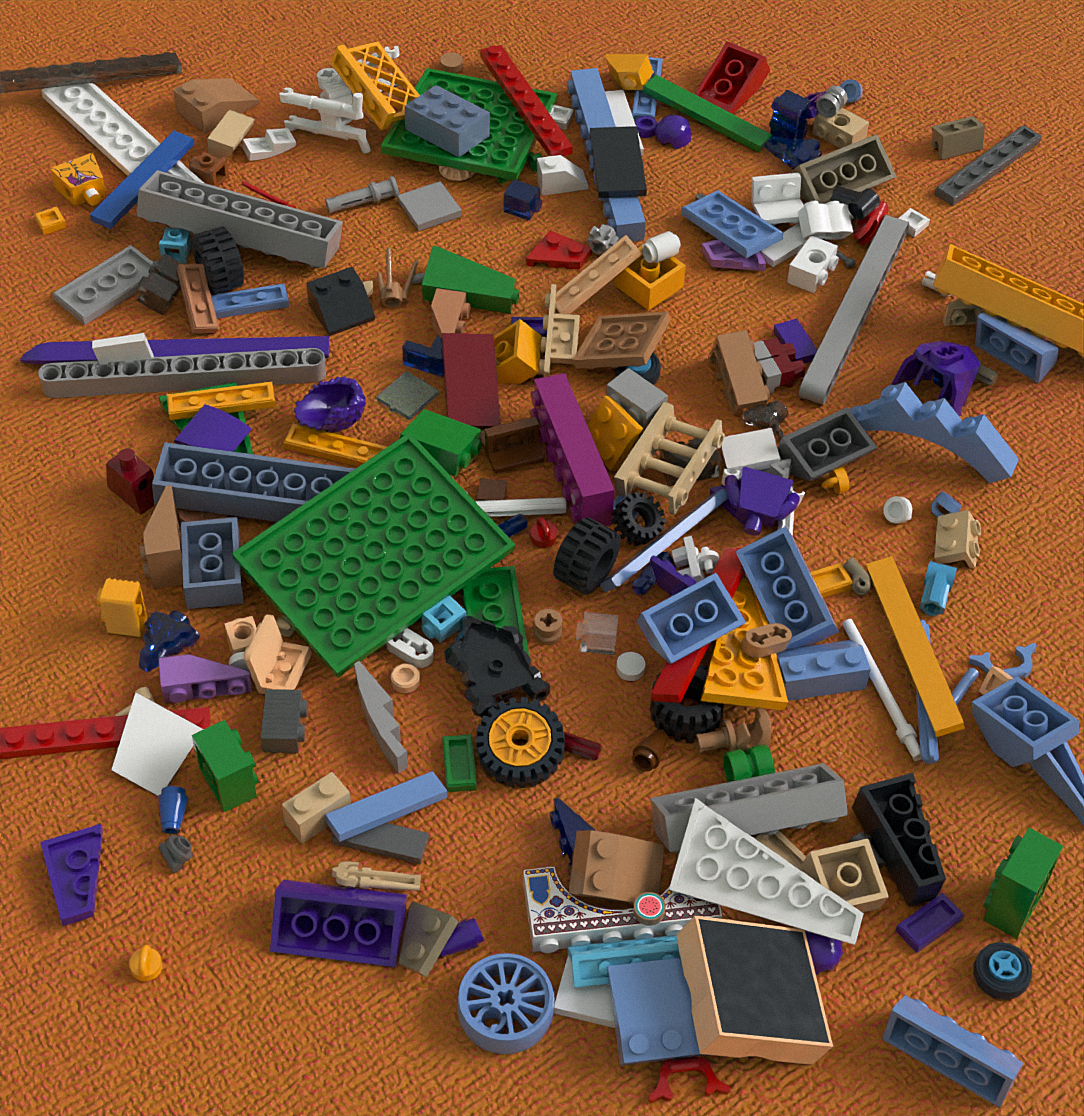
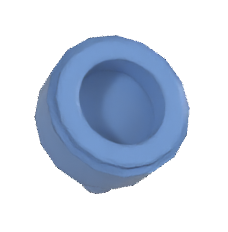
M849 79L840 85L847 94L848 103H854L862 98L863 90L858 81Z
M940 491L931 504L932 513L937 518L938 516L946 515L938 510L939 504L949 511L948 514L959 512L962 508L959 502L944 491Z

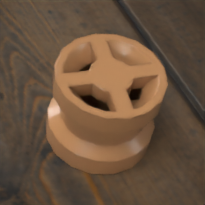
M553 609L539 611L534 618V637L541 644L552 645L557 643L562 636V616Z

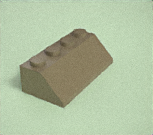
M878 134L800 164L790 172L799 173L801 176L800 198L806 202L818 201L819 204L831 202L830 198L837 186L862 192L866 188L875 187L897 177Z

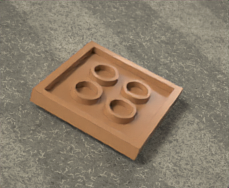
M668 312L599 316L573 359L575 368L594 369L596 367L617 368L619 366L639 367L646 365L670 322Z

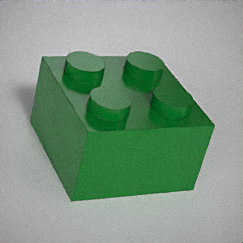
M223 720L192 735L198 768L223 812L257 797L255 785L258 784V779L252 769L256 765L249 751L244 752L241 748L242 740L235 728L231 730L227 722Z

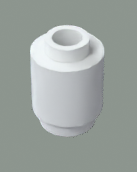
M667 231L647 239L646 243L642 244L641 249L648 263H658L677 255L681 244L677 235Z

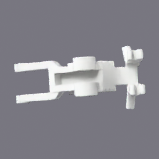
M394 46L393 50H390L389 47L384 48L391 59L399 57L398 46ZM377 53L371 54L374 57L380 58ZM368 61L365 62V65L370 67L378 66ZM325 68L317 73L318 86L320 89H323L320 98L294 93L292 88H284L285 93H279L282 103L308 107V109H317L321 116V121L318 122L290 115V121H284L285 128H288L289 131L300 129L313 132L314 134H323L346 140L354 139L358 141L362 153H369L371 151L366 138V130L346 125L353 119L358 120L364 117L362 112L363 94H353L335 69ZM382 78L378 79L379 82L390 86L391 84L390 81Z

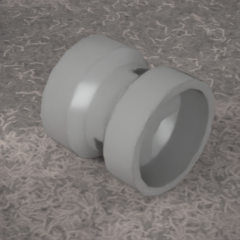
M839 86L829 87L825 94L816 102L818 112L826 118L834 117L839 112V109L847 103V94Z

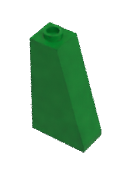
M432 246L422 282L423 300L433 301L436 288L466 292V303H470L471 308L511 314L513 304H518L520 290L516 289L515 278L438 246Z

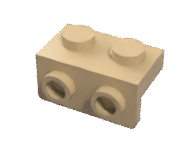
M969 510L938 516L934 556L937 563L944 564L965 560L969 568H976V558L980 555L978 536L981 535V526L978 520H974Z

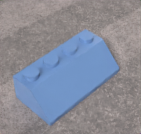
M786 526L736 551L769 623H779L790 629L792 637L786 649L813 645L839 632L807 564Z
M906 995L892 1009L882 1040L999 1108L1003 1104L1023 1065V1062L1018 1060L1013 1053L1003 1049L1000 1050L988 1043L980 1034L965 1030L958 1026L952 1018L941 1016L930 1010L922 1001L911 999Z

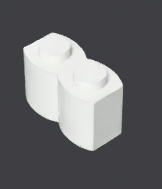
M811 201L805 203L804 207L798 211L804 240H808L811 235L819 239L838 240L844 239L853 233L847 204H839V201H831L826 204Z

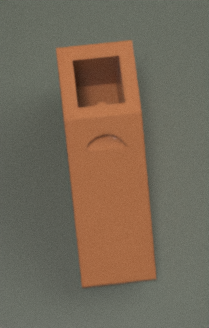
M436 288L431 305L432 326L441 349L442 333H464L465 321L463 320L464 318L468 319L470 313V303H466V292Z

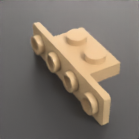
M551 284V293L545 294V308H549V315H544L543 330H547V337H542L541 352H545V359H540L539 375H544V377H549L550 363L574 364L573 359L577 354L580 315L555 313L556 284Z

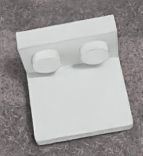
M789 173L752 177L751 204L757 216L773 226L786 222L800 223L798 211L804 207L800 199V174Z

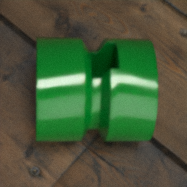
M766 744L748 748L747 753L739 749L723 754V767L727 782L775 773L773 758Z

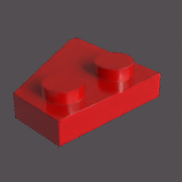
M550 230L526 257V265L534 267V262L549 263V268L566 267L568 269H580L591 257L592 250L587 245Z

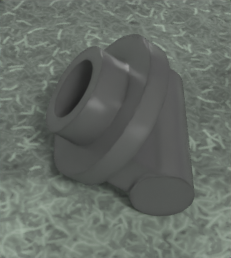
M170 835L158 847L173 873L180 871L183 868V864L193 856L191 851L192 845L183 836Z

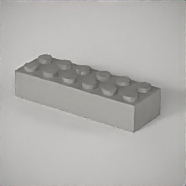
M824 763L650 798L655 834L666 848L674 853H680L695 798L749 835L759 833L772 835L778 833L780 829L788 827L801 829L809 826V823L817 821L830 823L838 820V817L848 815L844 780Z

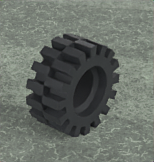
M634 492L632 495L630 494L615 506L616 509L612 512V515L615 516L612 519V524H617L614 530L615 532L621 531L620 538L623 540L627 537L626 543L628 544L634 542L635 546L645 545L664 529L662 525L665 524V518H661L665 514L664 510L659 511L660 503L654 504L653 496L646 498L647 493L642 492L639 495V492ZM632 510L638 512L643 517L645 527H641L635 522Z

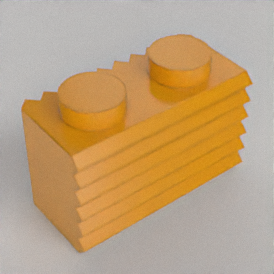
M106 579L104 587L98 590L97 605H101V621L105 622L107 633L141 637L147 621V614L140 583L138 581L134 583L133 581L128 582L121 579L118 581L116 579Z

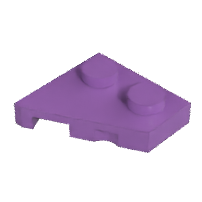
M720 240L702 243L701 251L711 267L764 271L766 268V262L760 252L745 258Z

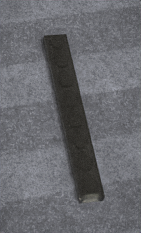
M164 52L157 55H141L130 58L119 57L111 60H95L84 63L74 62L72 64L50 65L39 68L28 67L21 70H3L0 72V93L182 73V64L176 52Z

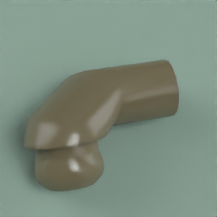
M852 557L843 567L852 576V589L854 592L864 595L870 590L871 577Z

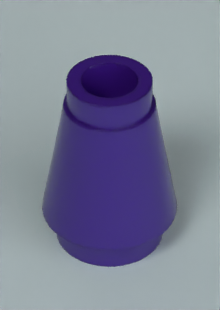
M465 918L457 924L441 952L442 957L477 948L478 944L484 941L474 918L469 920Z

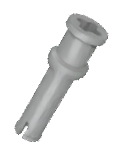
M390 176L389 180L379 183L373 181L368 184V187L326 198L325 203L329 214L370 201L379 203L384 198L391 196L396 198L399 195V190L394 176Z

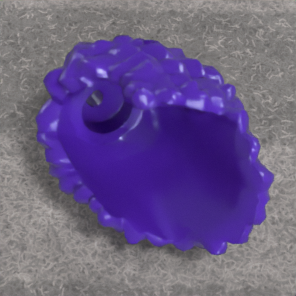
M343 376L330 379L328 382L320 381L318 385L314 384L312 386L313 389L309 390L304 399L296 402L297 407L294 409L295 418L302 427L307 426L310 429L315 428L316 430H325L331 433L346 430L362 417L366 402L362 388L357 381Z

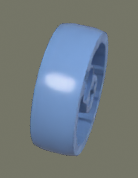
M496 954L474 964L465 974L457 994L458 1018L464 1032L477 1046L497 1054H514L531 1048L544 1037L554 1016L555 997L547 974L534 961L516 954ZM505 975H513L509 984H506ZM498 976L500 978V985H497L491 977ZM519 978L526 980L518 987H516ZM485 983L490 990L478 985ZM533 986L536 990H538L536 992L525 993ZM472 994L484 998L468 1001ZM542 1001L544 1008H539L528 1003ZM480 1010L477 1017L473 1018L470 1011ZM523 1013L537 1017L538 1020L532 1024ZM494 1018L500 1024H494L489 1028L483 1022L486 1019ZM517 1020L525 1030L515 1033L512 1022ZM506 1026L508 1028V1034H504Z

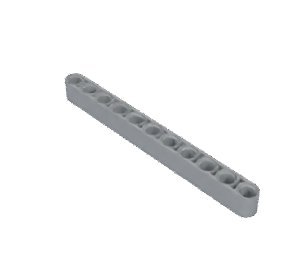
M885 215L802 381L798 397L821 405L825 404L904 242L909 228V221Z
M303 348L152 357V359L134 360V362H108L109 364H99L98 360L49 363L43 365L38 372L43 393L49 398L196 390L234 382L237 383V386L272 382L273 385L314 383L325 378L326 365L324 353L320 349Z

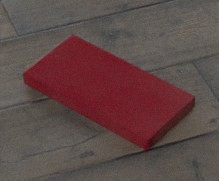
M442 333L446 416L481 430L501 425L494 335Z

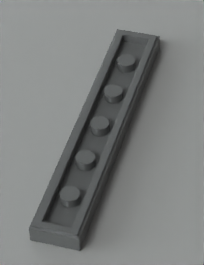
M1025 125L1021 126L935 188L934 195L954 206L1039 144L1042 136Z

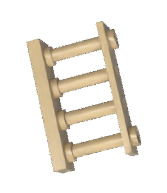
M663 402L614 476L616 494L627 497L632 488L638 487L662 495L669 500L670 513L675 514L680 505L683 506L686 503L690 489L716 448L722 446L725 434L722 432V421L716 419L708 431L676 420L673 405ZM674 430L703 441L698 449H694L667 440L665 437L668 432ZM663 449L691 460L686 468H682L652 457L656 451ZM651 468L679 479L672 488L640 476L644 469Z

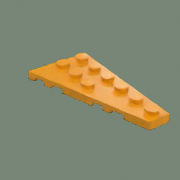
M742 579L732 600L746 623L715 640L701 701L785 710L788 699L776 653L761 658H754L745 654L741 649V643L748 630L768 625L765 612L750 581Z

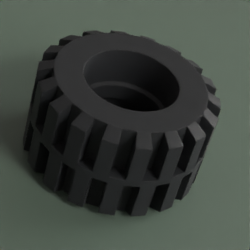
M224 226L193 235L192 250L195 263L203 264L210 293L216 295L242 287L244 283L243 265L230 232Z
M590 517L581 519L568 532L559 547L554 562V577L584 595L590 594L606 579L616 561L620 547L619 533Z
M700 665L697 668L683 698L697 701L700 703L699 705L683 706L673 702H655L651 697V719L655 721V727L660 730L663 729L669 737L674 736L675 741L680 742L681 739H686L687 743H693V740L696 739V734L713 732L721 724L725 704L701 701L708 672L706 670L707 667L704 665ZM657 680L654 681L653 686H652V689H653V687L655 686Z

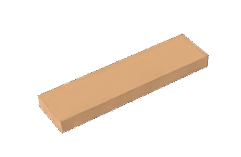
M625 235L556 292L555 308L560 314H571L640 257L642 253Z

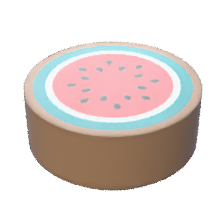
M654 892L640 894L634 901L633 914L636 920L647 926L660 923L665 915V901Z

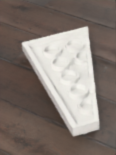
M695 798L670 884V891L855 945L864 913Z

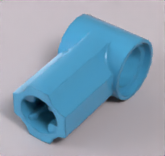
M929 561L923 584L925 588L920 604V609L926 615L935 617L936 615L943 614L957 568Z

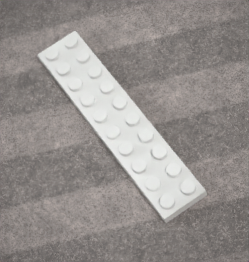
M81 72L41 90L42 97L127 176L160 145L153 136ZM180 161L167 172L204 183Z

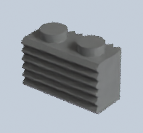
M266 689L261 729L263 752H293L295 754L299 752V742H305L306 726L301 724L302 717L308 716V700H303L302 690Z

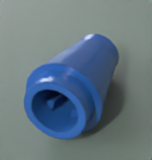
M177 786L164 787L161 790V794L158 795L161 831L163 833L177 834L180 832L189 799L184 788Z

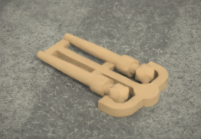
M350 861L341 862L338 864V867L332 869V876L336 878V882L347 888L360 886V889L367 890L369 888L420 891L421 875L371 870L368 867L358 869L359 862Z

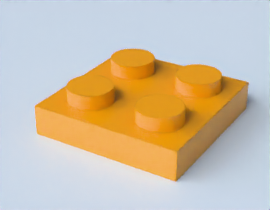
M604 396L587 424L602 462L610 471H618L643 430L627 411L610 396Z

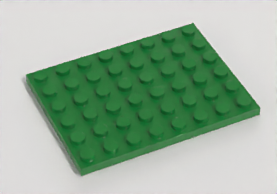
M409 432L232 553V558L338 678L354 667V663L361 662L422 618L424 612L449 595L455 594L513 552L516 544Z

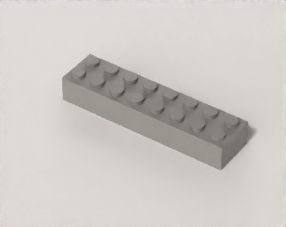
M157 170L138 192L137 216L145 218L149 222L167 224L174 229L181 228L192 231L193 234L224 226L232 235L235 244L242 248H253L267 255L274 254L285 257L289 261L307 263L314 268H325L340 246L343 221Z

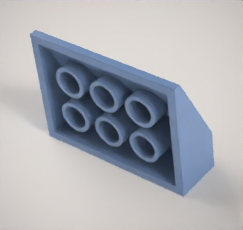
M681 957L607 966L620 1066L707 1055L700 1054L691 1012V993L684 976Z

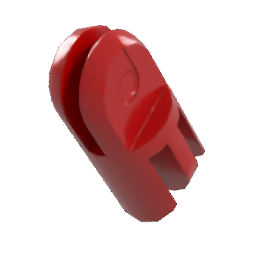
M880 201V206L863 220H858L853 238L859 240V244L866 245L875 237L885 215H888L889 212L886 202Z

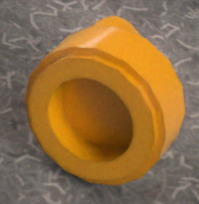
M839 467L829 472L830 478L821 485L823 489L833 487L836 494L848 492L849 479L844 468Z
M144 945L131 955L129 968L133 977L143 982L151 981L161 973L162 960L156 950L150 948L149 945Z

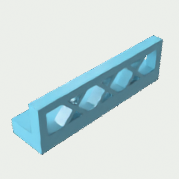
M676 935L567 947L572 965L574 987L609 984L607 966L680 958Z

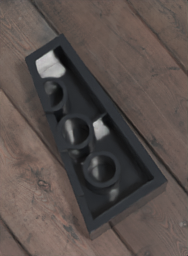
M913 773L860 787L852 806V810L866 834L872 837L871 842L881 859L884 860L885 867L909 907L936 898L946 880L936 845L932 844L929 835L931 829L928 820L924 819L921 809L923 803L920 794H917L914 784L916 781Z

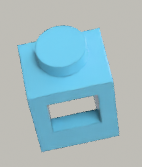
M166 227L162 241L160 240L159 242L162 262L187 263L192 247L190 231ZM171 249H179L180 253L170 251Z
M449 595L423 613L422 631L427 638L433 639L435 637L441 643L460 629V622L466 616V611Z

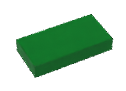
M472 734L442 736L447 792L477 790Z

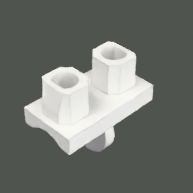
M692 536L684 538L685 546L672 550V555L677 568L688 564L690 566L677 572L682 575L687 574L691 576L697 583L705 579L703 570L706 573L714 571V567H716L719 561V555L717 552L709 550L708 547L701 548V553H699L698 548L694 546Z

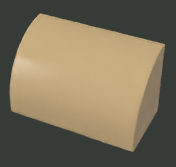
M229 110L207 138L208 154L219 159L229 157L253 126L254 118Z

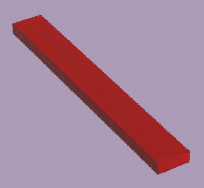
M725 548L712 573H717L731 598H733L745 574V570L736 553L741 548ZM709 644L671 665L666 662L650 693L652 700L655 702L681 703Z

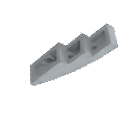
M358 661L354 663L361 707L381 751L399 774L408 768L407 751L399 743L401 742L400 725L393 718L392 698L361 662Z

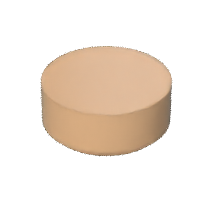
M411 664L396 666L391 672L392 687L400 693L415 691L420 684L418 669Z

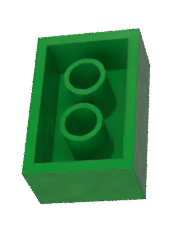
M1031 828L1027 829L1023 838L1017 835L1009 849L1010 854L1007 859L1003 858L995 872L996 877L989 888L990 893L983 904V907L987 908L983 921L1017 939L1044 894L1064 846Z

